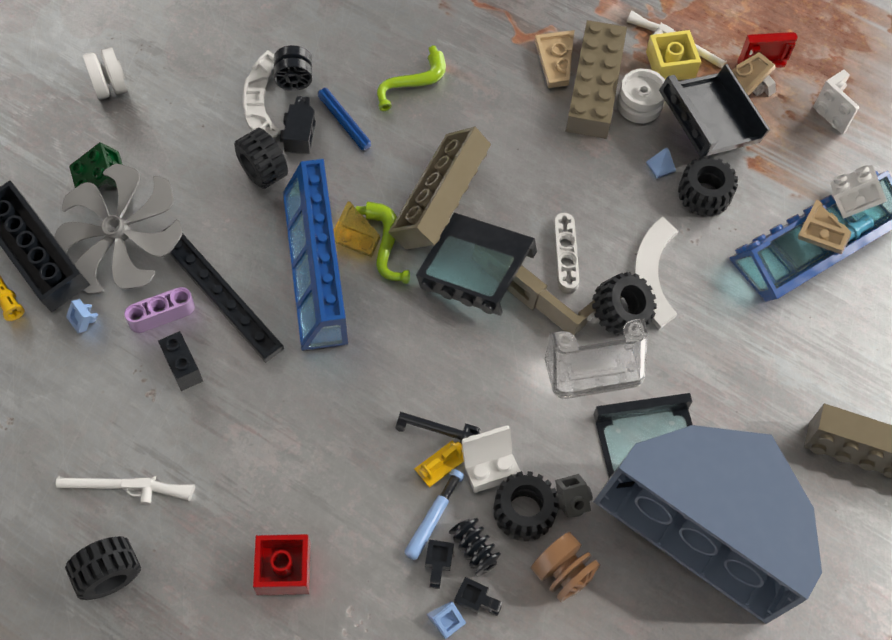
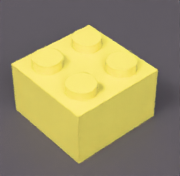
M690 30L650 35L646 54L653 71L659 73L665 80L671 75H675L678 80L696 78L701 65V59Z

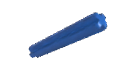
M325 87L319 90L318 97L359 148L363 151L369 149L371 141L332 93Z

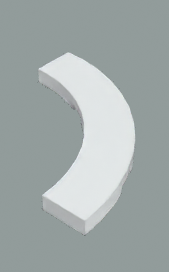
M267 50L255 62L252 71L245 80L242 101L245 119L250 130L253 131L258 127L262 128L277 141L280 139L281 131L268 117L264 105L266 88L274 75V54Z
M664 217L655 222L644 236L636 256L634 274H638L640 279L644 278L647 281L646 284L648 286L651 285L653 289L651 290L652 294L656 296L654 303L657 304V309L653 310L656 314L651 320L659 330L677 316L676 311L670 306L662 292L658 277L660 255L666 245L678 233V230Z

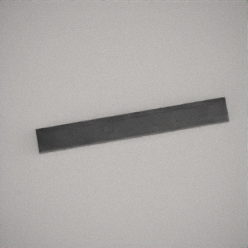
M182 233L180 240L169 253L171 257L265 363L284 350V345Z

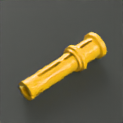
M0 276V307L3 311V317L6 321H14L22 317L25 310L16 301L15 292L7 288Z

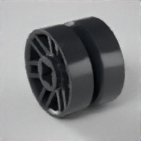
M290 45L284 46L275 52L274 81L277 86L285 90L296 91L305 89L312 83V56L307 49Z

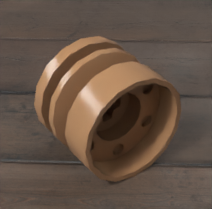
M570 531L551 544L531 566V570L541 581H545L552 576L555 578L549 588L551 592L556 591L561 586L563 587L556 596L560 602L579 593L593 579L594 574L601 566L597 560L585 566L592 556L589 552L581 555L579 558L576 556L582 544Z

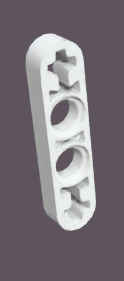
M560 213L556 216L554 222L558 287L562 292L573 293L579 284L575 220L568 213ZM562 221H564L567 225L565 232H563V224L561 223ZM567 239L572 245L564 247L560 244V240ZM569 258L573 261V265L565 266L561 263V260ZM569 273L571 285H567V281H565Z

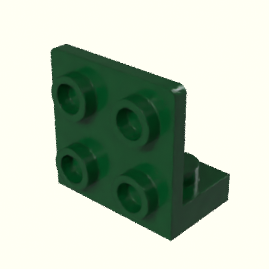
M99 142L74 161L69 168L75 188L83 183H92L98 189L106 183L117 187L115 180L104 175L103 172L114 164H122L119 151Z

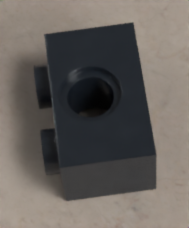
M180 331L158 340L164 357L181 391L203 382L200 371Z

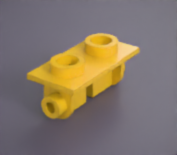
M453 440L414 468L429 488L450 473L452 469H455L464 462L461 443L458 441L455 443Z

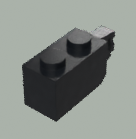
M297 96L294 105H289L288 113H284L283 123L285 129L280 132V143H283L285 152L310 154L316 120L314 117L315 111L310 106V97Z

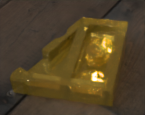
M348 201L334 228L335 243L372 257L381 237L371 227L365 217Z

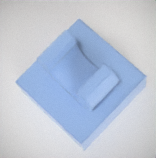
M80 299L71 301L66 316L77 333L85 332L89 323H94L98 317L97 313H90L92 305H84Z

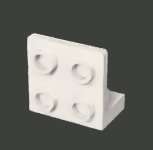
M842 70L825 82L813 106L841 134L847 131L859 109V106L843 92L847 86L846 81L850 76L845 70Z
M873 165L860 166L855 169V172L848 175H838L830 182L833 197L843 219L887 202Z
M508 425L462 439L464 469L474 493L498 486L502 481L506 482L507 477L511 474L516 477L517 472H521L512 455L511 430Z

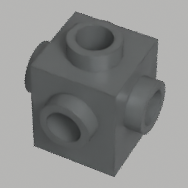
M579 474L555 480L556 498H559L558 508L562 509L567 517H578L585 512L591 511L590 501L593 500L592 492Z

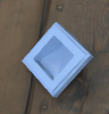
M668 148L663 149L646 162L657 179L676 171Z
M452 601L427 614L444 639H447L466 624Z

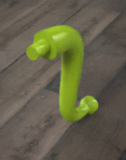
M434 45L428 48L430 54L427 58L430 64L428 71L391 77L384 80L377 89L380 111H388L392 107L391 102L386 98V91L389 89L421 87L437 83L446 71L443 52L438 51Z
M367 202L366 206H356V215H366L367 220H378L383 223V234L376 259L379 274L387 280L402 281L404 284H409V270H404L402 273L393 272L388 269L387 265L395 239L388 233L397 218L394 211L384 204Z

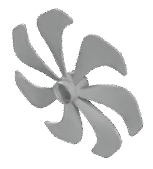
M114 164L103 172L104 175L114 179L117 185V216L109 214L99 189L92 183H83L65 195L62 204L63 212L75 206H83L92 210L103 219L101 226L82 222L64 223L59 226L54 236L67 253L68 249L79 241L106 235L83 253L75 263L90 283V286L84 289L86 293L96 294L104 291L96 278V272L101 259L114 241L112 275L117 286L123 289L146 286L152 280L156 273L155 270L136 268L129 258L124 241L130 238L143 250L157 257L165 256L173 250L182 236V227L179 220L176 219L165 231L158 233L137 232L129 227L132 223L162 214L172 207L174 196L169 180L160 176H153L154 188L152 195L126 221L122 217L140 181L138 171L132 167Z

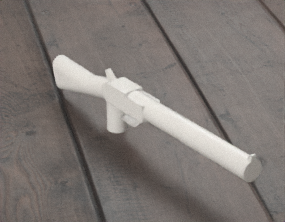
M632 10L627 20L628 23L655 31L653 35L676 32L662 22L657 24L648 21ZM695 44L700 57L721 69L727 63V61Z
M58 476L56 479V488L127 490L130 496L141 497L140 504L142 505L151 504L152 491L190 501L195 484L168 485L155 481L156 476L151 479L60 478ZM129 490L142 491V494H131Z

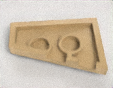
M575 30L535 35V44L548 88L569 85Z
M759 52L736 65L732 72L749 96L776 67L774 63Z

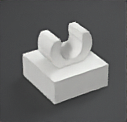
M770 75L753 91L756 97L763 92L768 97L776 92V83Z

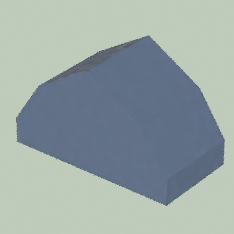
M691 425L636 443L593 501L765 624L808 600L822 574L814 507L771 434ZM635 482L632 487L616 488L619 483Z

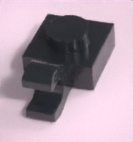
M429 539L425 567L432 568L430 588L440 589L442 570L450 571L454 543Z
M467 577L464 578L454 599V603L477 614L482 607L489 613L498 616L502 608L501 601L487 596L489 587Z

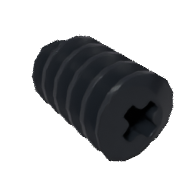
M478 518L466 519L449 531V534H455L453 541L460 543L458 549L462 552L466 551L464 558L471 560L469 566L472 569H476L475 576H481L497 565L496 560L501 555L500 552L491 553L495 547L494 543L485 544L490 538L489 535L480 536L484 527H474L479 521Z

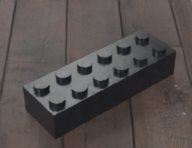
M9 180L0 186V246L39 300L53 312L90 286V283L12 181Z

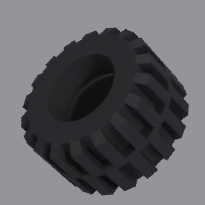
M258 127L234 142L236 156L248 177L260 188L266 189L288 175L287 162L280 147L264 129Z
M711 156L708 159L700 157L699 160L694 159L691 164L688 163L678 187L679 199L683 200L682 204L685 207L688 206L689 211L692 213L696 211L698 212L697 215L701 216L702 214L712 216V213L718 215L721 211L724 212L730 205L738 187V176H735L736 172L734 169H730V164L723 163L722 159L718 158L716 160ZM700 183L709 184L713 186L715 189H707L703 187Z
M631 272L620 273L602 282L596 288V294L592 298L595 301L592 304V309H596L594 316L599 318L601 327L605 326V330L609 333L613 331L614 335H627L652 322L651 319L656 314L653 310L657 309V304L654 303L656 296L651 292L653 290L651 285L648 286L644 278L640 279L638 274L632 275ZM620 296L625 299L628 305V312L623 308Z
M522 471L517 472L516 477L511 474L507 477L506 482L502 481L499 489H497L493 507L495 520L498 519V527L505 529L504 534L507 536L510 533L513 534V539L519 540V537H524V541H530V537H533L534 540L539 539L541 534L545 535L549 531V528L552 527L559 509V498H556V489L550 488L552 483L549 480L544 482L542 475L538 474L535 477L531 471H528L527 475H523ZM517 497H530L537 502L540 512L534 516H522L513 509L511 502Z
M115 536L98 540L79 550L67 561L65 570L77 598L80 600H93L113 594L127 586L138 576L141 566L129 539L123 536Z

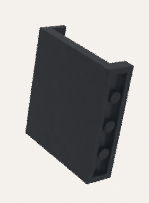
M725 64L719 73L678 81L675 75L668 76L659 89L700 157L760 143L770 131L728 64Z

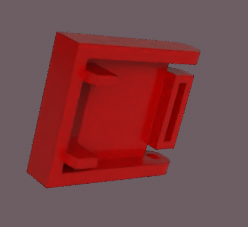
M794 32L747 35L737 63L740 64L760 52L774 63L776 68L785 67L798 36Z

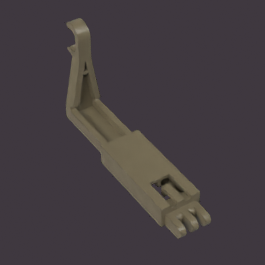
M475 245L472 256L473 261L481 266L482 270L499 284L514 260L510 256ZM521 265L507 290L532 311L535 308L538 309L573 338L594 317L596 309H592V304L595 301L593 300L577 315L546 290L547 285Z

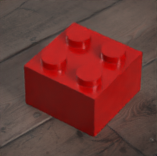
M308 534L256 535L253 588L256 595L309 594L311 543Z

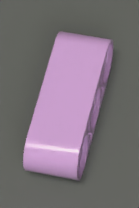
M179 287L131 304L125 309L124 315L130 329L133 332L142 333L192 314L195 304L190 291L184 287ZM164 308L162 311L156 312L158 309Z

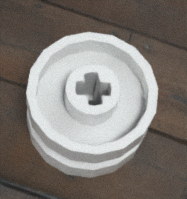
M112 47L101 50L103 64L99 63L98 57L94 52L83 55L99 101L110 97L107 86L109 83H111L114 93L117 95L128 92L120 61L116 59Z
M640 68L626 74L622 80L617 99V108L620 114L629 121L642 124L652 122L658 118L665 101L659 89L665 79L659 73L650 69Z

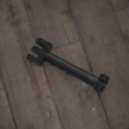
M401 411L395 427L397 431L403 432L405 431L406 424H410L459 439L461 445L462 439L478 435L481 431L479 427L466 423L463 430H459Z

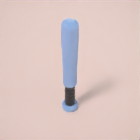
M456 469L450 471L449 481L441 495L437 496L405 549V555L412 560L419 558L447 507L451 494L457 484L463 481L464 474Z

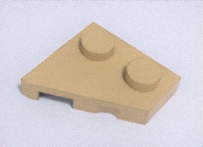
M816 200L798 235V239L842 254L851 237V231L844 224H841L833 213H829L819 200Z

